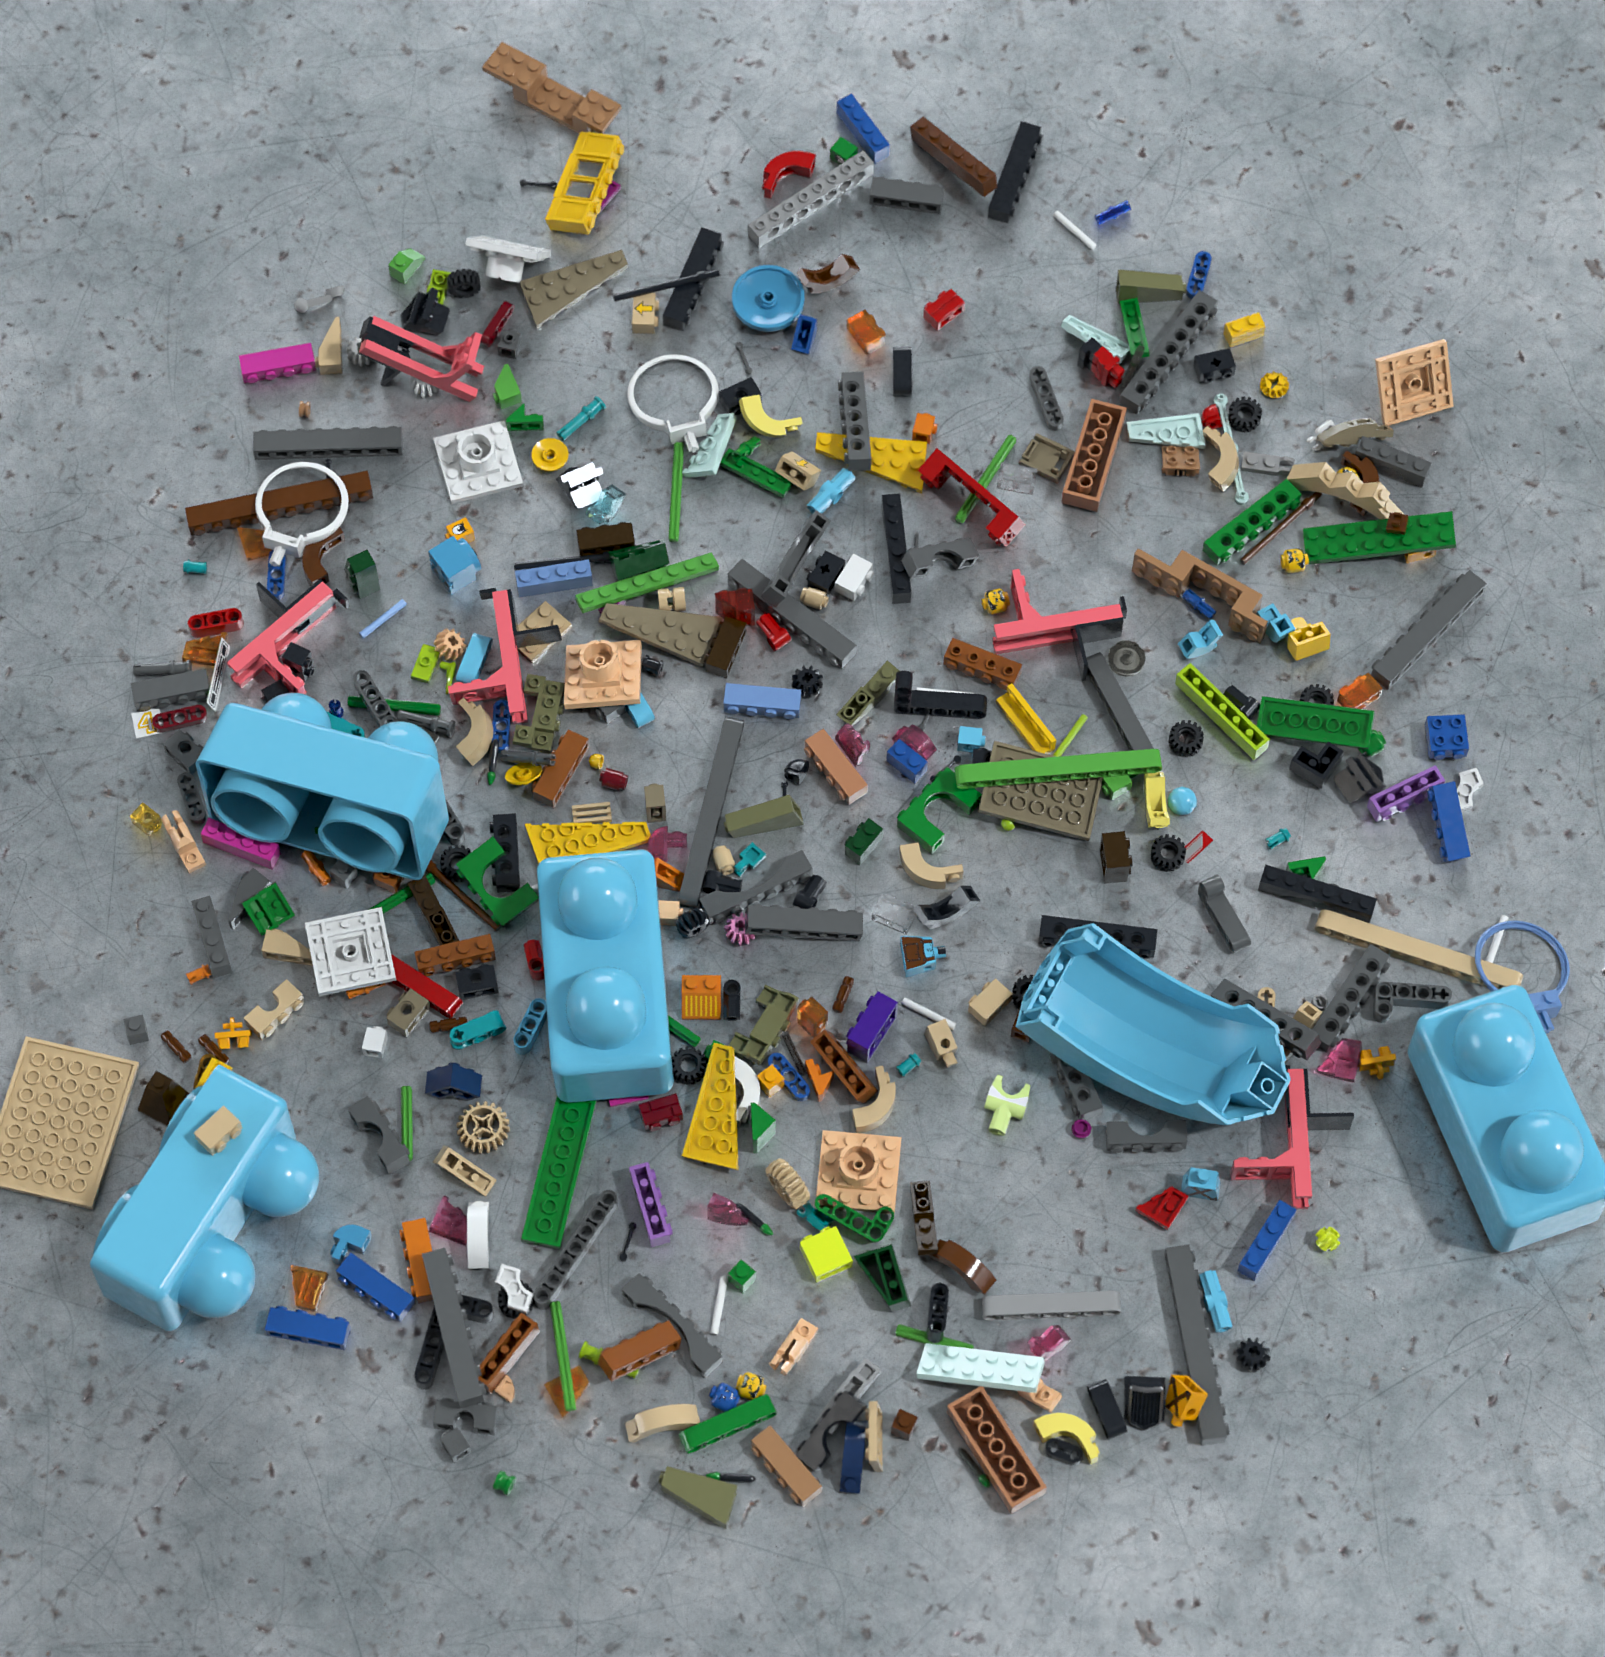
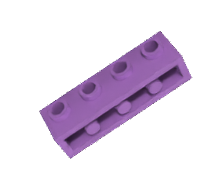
M1435 765L1371 796L1367 808L1376 822L1388 820L1394 813H1402L1409 806L1424 802L1428 797L1427 791H1429V787L1444 784L1445 779Z
M648 1162L629 1167L631 1181L651 1247L669 1243L670 1235H673L670 1223L667 1224L665 1220L667 1211L665 1205L661 1206L659 1200L662 1198L660 1188L656 1187L654 1183L657 1180L654 1169H650Z

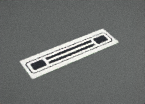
M222 637L207 698V704L215 712L230 651L229 644Z

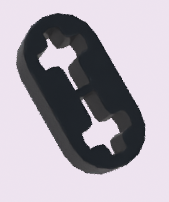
M1051 1438L1046 1443L1045 1452L1050 1458L1073 1466L1081 1462L1083 1452L1079 1446L1058 1438ZM1057 1444V1448L1062 1451L1056 1450L1055 1453L1051 1452V1447L1049 1446ZM1073 1451H1076V1455L1079 1456V1458L1075 1457L1074 1460L1070 1459L1071 1455L1065 1452L1072 1453Z

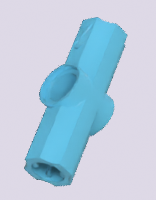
M843 468L831 481L827 480L821 486L819 493L807 504L811 514L815 510L822 514L831 504H836L841 499L844 491L855 481V476L848 468Z
M1209 1270L1199 1274V1280L1204 1292V1304L1207 1312H1210L1215 1332L1222 1333L1232 1329V1322L1227 1310V1298L1225 1292L1221 1290L1216 1270Z

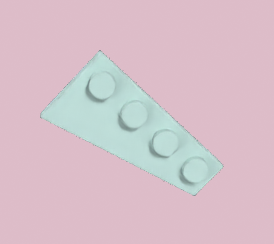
M1071 315L1062 322V328L1084 342L1093 337L1111 352L1113 357L1117 356L1120 359L1119 363L1130 354L1128 343Z
M734 413L719 414L707 432L708 437L701 441L699 445L700 450L689 460L690 466L688 469L684 468L682 475L685 478L716 475L737 419Z
M1199 413L1126 422L1129 442L1180 447L1192 446L1205 449Z

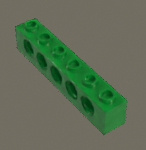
M1285 479L1204 541L1202 551L1216 565H1219L1221 562H1227L1234 552L1241 551L1247 542L1254 541L1259 536V533L1263 530L1267 531L1273 525V522L1277 519H1283L1290 509H1296L1300 504L1302 493L1288 479Z

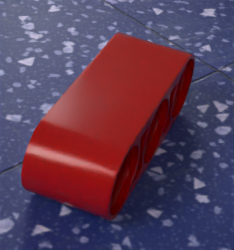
M237 608L191 616L188 620L190 633L195 638L235 632L244 626L242 613ZM216 621L219 622V623L216 624V625H213V624H212L213 622H216ZM196 625H201L199 628H193Z

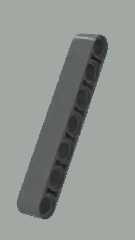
M1098 652L1086 657L1088 662L1087 674L1128 750L1154 749L1103 654Z
M605 1190L599 1195L535 1289L533 1298L534 1304L538 1309L546 1310L550 1307V1303L555 1301L616 1211L618 1201L614 1191ZM612 1199L613 1203L605 1204L604 1200ZM598 1214L603 1216L601 1220L593 1219ZM584 1231L592 1232L588 1237L582 1235ZM573 1247L581 1248L577 1253L571 1251ZM562 1263L570 1264L567 1269L560 1268ZM552 1279H557L559 1283L556 1285H550L549 1281ZM545 1295L548 1299L541 1302L538 1300V1297Z

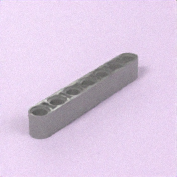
M1117 1291L985 1296L981 1299L982 1317L984 1320L1114 1316L1121 1313L1120 1293Z

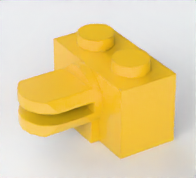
M1296 617L1291 620L1296 629L1288 633L1287 649L1295 661L1330 649L1331 634L1322 621L1311 625V623L1307 624L1302 617Z

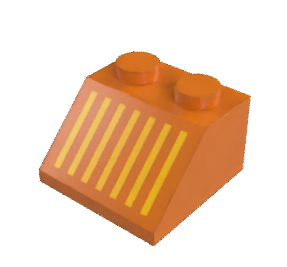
M682 975V1020H721V975Z

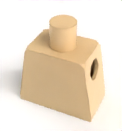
M946 1019L927 1026L924 1036L936 1060L943 1059L947 1068L956 1065L958 1062L954 1054L957 1050V1045Z

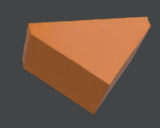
M658 857L655 858L657 887L680 891L684 873Z

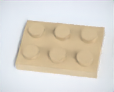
M545 601L518 625L519 631L558 625L561 636H563L572 628V624ZM555 642L520 647L518 652L533 663Z
M869 1401V1408L865 1410L866 1420L869 1423V1428L865 1430L866 1440L869 1442V1448L865 1450L866 1460H868L869 1466H872L874 1472H883V1412L877 1401Z

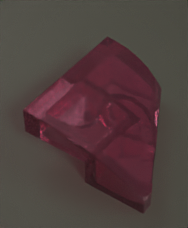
M849 723L845 724L835 736V740L854 766L861 765L863 755L870 752V742L868 740L863 742L861 734Z
M1342 1038L1337 1043L1335 1050L1327 1055L1325 1062L1317 1067V1073L1355 1083L1362 1042Z
M713 1193L707 1205L708 1220L732 1226H744L749 1222L748 1218L741 1216L742 1211L736 1207L732 1200Z
M444 1195L430 1225L429 1232L466 1246L467 1216L464 1215L459 1207L455 1208L448 1202L449 1198Z

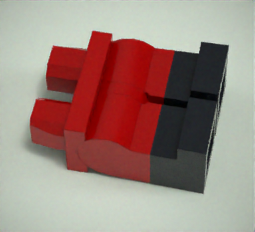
M1091 337L1079 350L1077 366L1082 370L1087 367L1101 381L1103 386L1109 383L1114 388H1117L1123 382L1121 376L1124 374L1125 369L1119 365L1120 359L1117 356L1113 357L1111 352Z

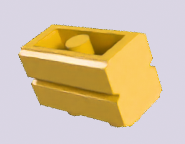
M1257 312L1251 314V316L1248 315L1225 323L1223 334L1231 348L1264 337L1266 326L1260 313Z

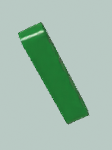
M766 1394L680 1432L678 1436L686 1453H694L773 1418L777 1415V1411L770 1396Z

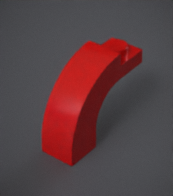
M789 151L773 158L763 171L764 182L762 189L764 190V197L771 199L778 182L785 176L800 175L810 178L816 165V154L806 151Z

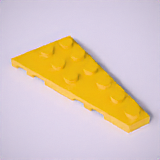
M603 822V824L562 823L561 825H549V823H542V825L525 824V829L538 865L542 860L550 857L618 852L652 842L646 822H622V824H610V822Z

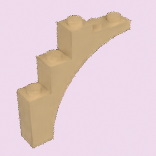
M1327 462L1293 465L1287 477L1299 491H1314L1336 496L1365 509L1378 519H1388L1389 514L1394 512L1403 514L1389 498L1390 492L1381 482L1363 483L1354 472L1336 473Z

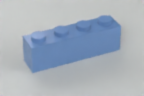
M589 559L515 571L519 598L593 586Z
M726 683L724 712L729 714L744 713L749 716L765 715L769 718L776 716L786 719L799 718L801 690Z

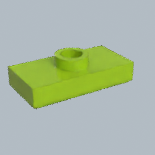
M422 645L411 674V679L429 684L440 654L438 651H434V646Z

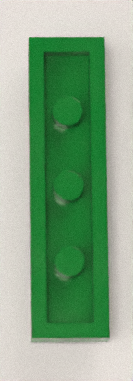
M1138 297L1121 300L1120 307L1131 359L1149 357V348Z
M728 448L721 459L720 466L782 498L785 497L793 485L792 482L748 457H744L740 462L734 461L732 457L735 455H731L734 450Z

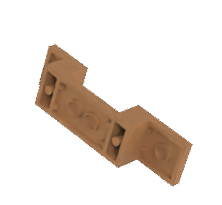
M504 42L498 45L482 66L484 72L512 86L513 98L579 134L580 132H593L594 130L603 134L622 109L621 104L592 89L584 97L548 78L547 66L544 63Z
M1139 548L1134 553L1132 571L1136 576L1147 579L1152 585L1161 587L1168 594L1179 598L1190 582H1193L1195 586L1206 589L1211 595L1220 597L1233 606L1228 626L1233 631L1246 635L1251 641L1262 642L1268 623L1267 620L1256 615L1257 611L1260 610L1262 594L1184 550H1181L1171 566Z

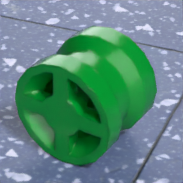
M501 1470L494 1481L493 1489L501 1490L508 1496L515 1485L516 1477L513 1475L508 1476L505 1471Z

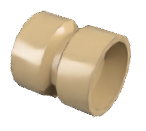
M684 587L673 588L672 591L668 588L658 589L659 610L671 611L674 609L676 612L686 611ZM672 597L673 603H667V598Z

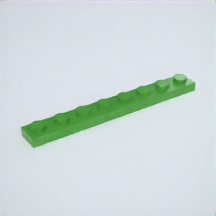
M712 552L576 594L575 600L581 612L586 613L605 607L606 603L614 604L719 571V565Z

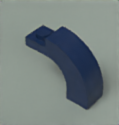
M847 1421L840 1492L860 1494L867 1421Z

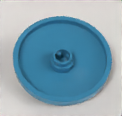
M762 265L751 268L738 278L733 287L732 306L735 314L741 322L755 330L772 332L784 329L799 318V314L802 313L804 308L805 294L802 284L792 272L780 266Z

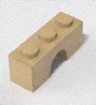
M287 979L272 992L274 999L279 1003L275 1010L265 1011L257 1005L244 1017L245 1025L261 1040L271 1036L279 1024L285 1023L293 1011H298L303 1006V994Z

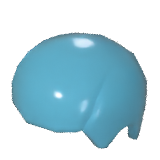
M1175 788L1168 796V807L1174 814L1188 815L1197 807L1196 795L1189 788Z

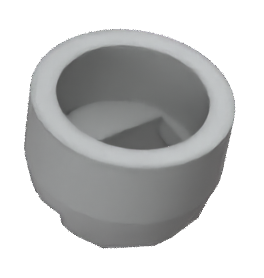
M1318 994L1314 996L1311 1004L1322 1011L1327 1007L1328 1000L1324 995Z

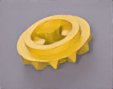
M1273 371L1272 373H1266L1261 378L1260 389L1267 397L1280 398L1288 392L1289 382L1287 377L1282 375V372L1275 373ZM1278 380V384L1271 389L1272 383Z

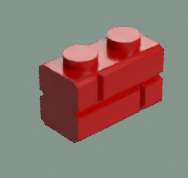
M949 289L947 292L943 291L933 303L930 301L924 306L923 317L936 331H939L965 310V301L952 289Z

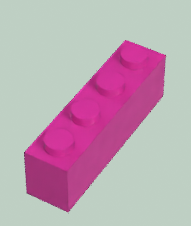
M311 343L239 355L244 383H256L261 380H273L278 377H290L294 374H307L316 371Z
M208 818L201 832L204 844L271 870L274 869L281 855L279 844L250 839L232 830L224 823Z

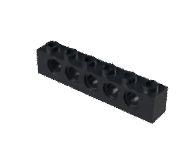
M1042 915L1038 944L1043 946H1055L1068 929L1094 923L1111 937L1120 939L1122 941L1120 943L1140 958H1154L1158 929ZM1061 931L1063 935L1058 936L1054 932ZM1136 940L1139 941L1141 944L1134 945L1132 941Z

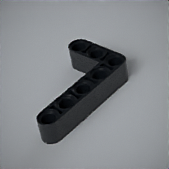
M898 671L896 673L894 711L896 713L982 719L987 715V697L985 695L912 690L913 674L909 671Z
M462 1295L463 1302H460V1306L463 1304L470 1305V1308L466 1310L468 1320L479 1323H489L492 1321L494 1311L489 1301ZM435 1305L414 1373L416 1385L422 1390L432 1387L444 1348L440 1326L435 1323L438 1319ZM482 1309L489 1310V1313L486 1315H481L479 1312ZM433 1337L440 1338L439 1342L435 1344L430 1343V1340ZM427 1356L435 1358L430 1363L424 1361ZM422 1375L429 1376V1379L427 1381L423 1382L419 1380L420 1376Z

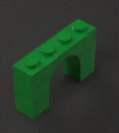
M948 767L944 771H939L934 778L935 780L923 788L922 794L919 797H914L909 804L910 806L906 810H902L897 816V827L916 843L919 842V845L931 855L944 842L945 834L928 821L924 814L925 808L931 802L943 799L953 802L970 815L979 806L982 795L975 788H957L955 772Z
M492 836L456 864L458 867L456 872L462 880L466 878L469 881L468 888L474 895L476 893L479 894L482 898L479 902L485 910L488 908L493 913L491 918L496 925L501 924L505 927L537 903L539 896L528 882L513 894L504 898L493 897L486 892L483 886V875L486 869L506 854Z

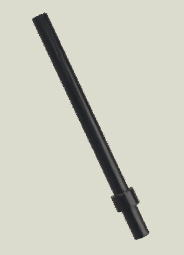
M719 269L708 272L700 271L696 275L614 294L613 300L616 302L698 281L699 283L706 282V279L720 276Z
M610 551L595 555L514 563V569H531L588 559L589 562L604 561V563L610 562L608 553Z

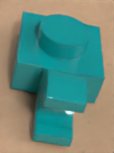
M752 842L739 854L741 861L734 866V873L740 877L748 867L754 869L766 858V853Z
M808 1201L803 1205L805 1211L801 1208L796 1211L798 1216L807 1217L806 1220L815 1229L820 1231L829 1227L833 1222L832 1218L815 1209Z

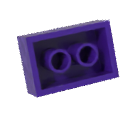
M877 991L875 996H870L866 1003L868 1007L864 1012L861 1011L856 1019L857 1024L855 1027H851L846 1035L848 1038L846 1041L847 1052L868 1063L897 1017L898 1002Z

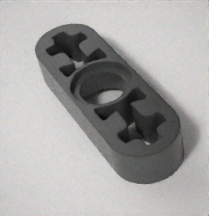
M188 772L182 773L178 776L177 783L189 819L193 824L200 825L207 818L194 776ZM185 779L189 781L190 789L188 790L184 783ZM189 795H196L197 800L195 802L187 801ZM197 807L200 814L199 818H196L193 808Z

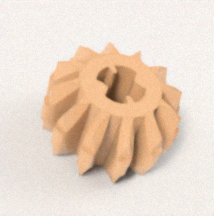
M446 628L436 635L433 644L436 646L434 651L440 653L439 657L444 656L445 661L449 659L454 661L463 655L466 645L464 644L465 638L460 637L461 632L455 633L454 628L450 631Z

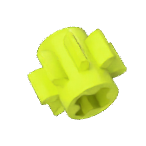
M1323 1227L1315 1234L1318 1237L1316 1244L1323 1251L1335 1250L1340 1245L1338 1241L1340 1235L1332 1227L1327 1229Z

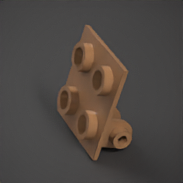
M1162 446V474L1175 475L1176 470V476H1179V470H1182V476H1184L1186 470V476L1199 475V448L1192 446Z

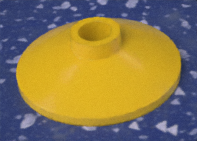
M546 438L537 442L533 447L531 453L532 461L536 467L543 471H556L566 464L568 449L562 441L555 438Z
M531 763L516 764L506 772L505 779L512 785H527L541 775L542 766H533Z

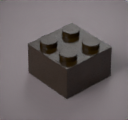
M1125 831L1102 833L1099 850L1104 884L1127 882L1128 875L1131 874L1133 861L1128 850L1130 849V840L1126 838Z

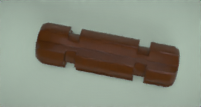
M844 977L836 1001H834L832 1006L833 1011L838 1013L843 1011L844 1004H846L854 984L852 977Z
M459 1017V1019L450 1018L440 1020V1022H437V1020L430 1021L429 1026L430 1031L434 1033L439 1032V1030H452L454 1027L468 1021L467 1017Z
M169 1030L161 1034V1039L168 1044L167 1046L179 1056L183 1063H187L192 1058L191 1054L184 1049L185 1047L173 1037Z
M206 1034L198 1039L199 1044L209 1054L214 1055L216 1059L225 1064L229 1063L228 1056L225 1053L223 1054V1051Z

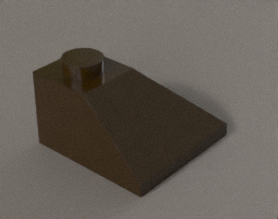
M156 1071L145 1087L138 1111L168 1127L175 1112L190 1093L173 1079Z

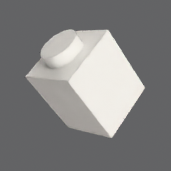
M378 1026L367 1027L362 1045L363 1056L383 1059L388 1038L386 1030Z

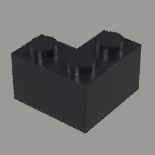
M1330 742L1326 743L1318 755L1301 746L1292 758L1289 770L1322 789L1341 762L1344 751Z

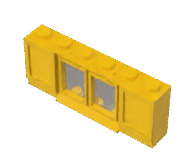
M580 132L545 217L550 230L584 235L590 234L591 229L595 225L596 216L601 210L602 201L606 198L608 186L612 183L613 174L618 168L619 159L624 153V145L618 135Z

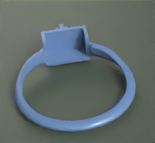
M1504 921L1495 924L1481 935L1475 948V963L1478 973L1490 992L1498 989L1488 980L1482 969L1481 951L1485 942L1493 934L1506 929L1530 931L1546 940L1556 951L1561 963V977L1558 986L1554 990L1528 994L1546 1034L1553 1031L1554 1026L1551 1018H1556L1562 1007L1559 995L1565 988L1570 973L1569 960L1564 948L1552 934L1535 924L1524 921Z

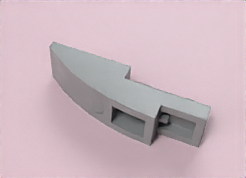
M865 1358L857 1369L853 1370L843 1382L815 1424L819 1425L821 1423L823 1413L828 1408L831 1409L836 1403L834 1399L841 1391H850L860 1399L879 1376L881 1369ZM843 1421L834 1424L828 1434L832 1435Z

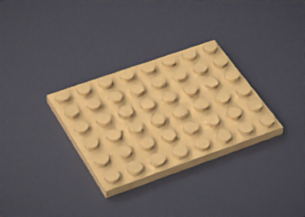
M26 1036L0 1112V1188L93 1210L138 1072L139 1062Z

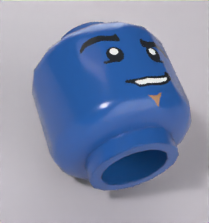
M720 1383L718 1387L713 1386L709 1393L711 1406L722 1412L735 1408L740 1399L738 1390L726 1383Z

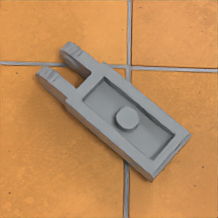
M1244 451L1241 471L1288 476L1292 468L1284 466L1294 465L1295 459Z

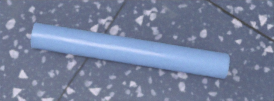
M403 599L359 632V635L363 639L404 608L407 605Z

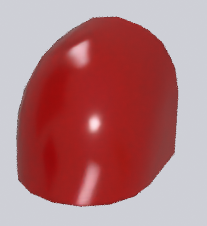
M1212 404L1203 410L1201 421L1204 427L1208 426L1211 429L1222 427L1216 404Z

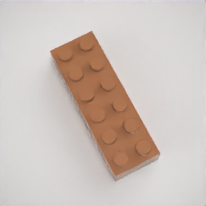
M1091 399L1063 489L1061 503L1095 512L1098 511L1125 422L1126 407Z
M982 1386L947 1405V1414L1010 1514L1046 1494L1047 1487Z

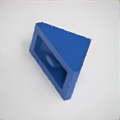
M799 314L791 347L792 350L809 354L817 334L816 318Z

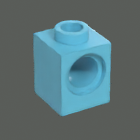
M960 726L957 751L973 753V749L984 747L986 736L982 735L983 728Z

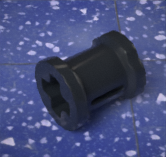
M646 655L641 664V671L646 670L655 673V676L659 677L664 667V661H657Z

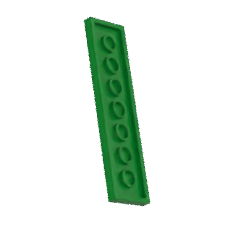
M1453 512L1408 516L1409 520L1405 535L1386 532L1388 519L1303 528L1305 554L1307 553L1309 564L1456 548Z
M558 1096L556 1097L521 1242L561 1249L596 1107V1100L564 1102Z

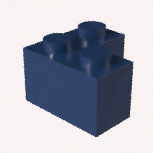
M449 1063L443 1067H436L433 1070L427 1071L425 1094L437 1099L453 1095L466 1101L480 1097L482 1075L476 1073L473 1069L463 1068L458 1063Z

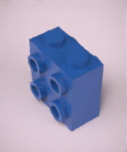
M1465 714L1427 716L1425 732L1429 759L1442 760L1452 757L1454 759L1467 757L1469 743Z

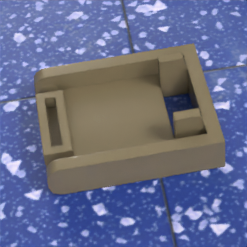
M1036 433L1034 440H1031L1018 464L1058 484L1073 459L1075 451ZM1061 458L1065 460V462L1063 463L1060 470H1058V468H1055V466Z

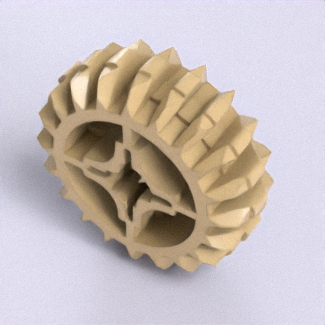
M477 1101L476 1107L470 1104L469 1111L463 1109L464 1116L459 1115L458 1119L460 1122L456 1126L458 1128L457 1135L461 1136L459 1140L461 1143L465 1142V1148L471 1146L472 1152L478 1148L479 1153L482 1154L483 1149L490 1153V1148L492 1147L497 1151V1144L503 1146L504 1141L502 1139L508 1138L507 1132H510V1127L507 1125L510 1123L509 1119H505L507 1114L502 1112L500 1106L495 1109V1103L488 1106L487 1101H484L483 1105L480 1106V1103ZM495 1120L499 1123V1129L496 1133L491 1128ZM470 1121L475 1127L471 1135L467 1131ZM483 1137L489 1138V1139H485V1140H479V1139H481V1138H483Z
M778 1158L765 1169L766 1176L771 1185L791 1208L798 1209L810 1199L808 1188L797 1174V1171L788 1162Z

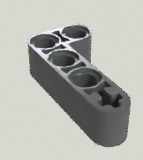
M1216 874L1199 883L1198 895L1232 953H1236L1250 946L1251 939L1224 894L1225 886L1221 877Z
M1380 982L1376 986L1373 996V1017L1379 1023L1387 1022L1392 1014L1393 1006L1442 1009L1449 1005L1452 992L1446 986ZM1379 991H1385L1388 995L1383 996ZM1403 992L1407 997H1401L1398 993ZM1418 994H1424L1427 998H1420ZM1379 1009H1384L1387 1013L1382 1014L1379 1012Z

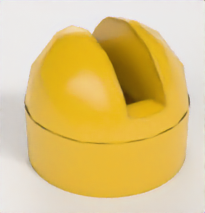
M593 754L589 757V764L592 768L600 770L603 767L604 755Z

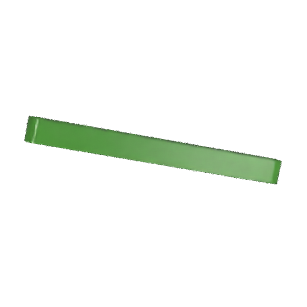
M1144 749L963 764L956 766L954 771L957 788L967 789L1156 773L1162 770L1160 750Z

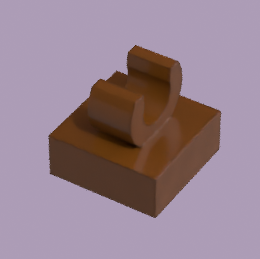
M1398 512L1390 513L1386 532L1405 535L1409 520L1408 515Z

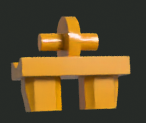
M230 1017V1023H223V1029H230V1031L216 1032L215 1039H218L219 1049H231L230 1038L236 1037L238 1048L249 1047L252 1030L236 1031V1028H243V1023L235 1022V1018Z
M1389 1046L1378 1048V1057L1372 1056L1371 1049L1361 1050L1358 1066L1360 1072L1369 1070L1370 1075L1376 1074L1380 1080L1383 1079V1073L1390 1072L1389 1067L1394 1066L1396 1055L1391 1053Z

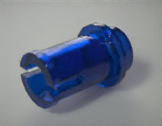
M334 699L329 702V713L342 718L344 710L341 707L340 701L336 700L335 703Z

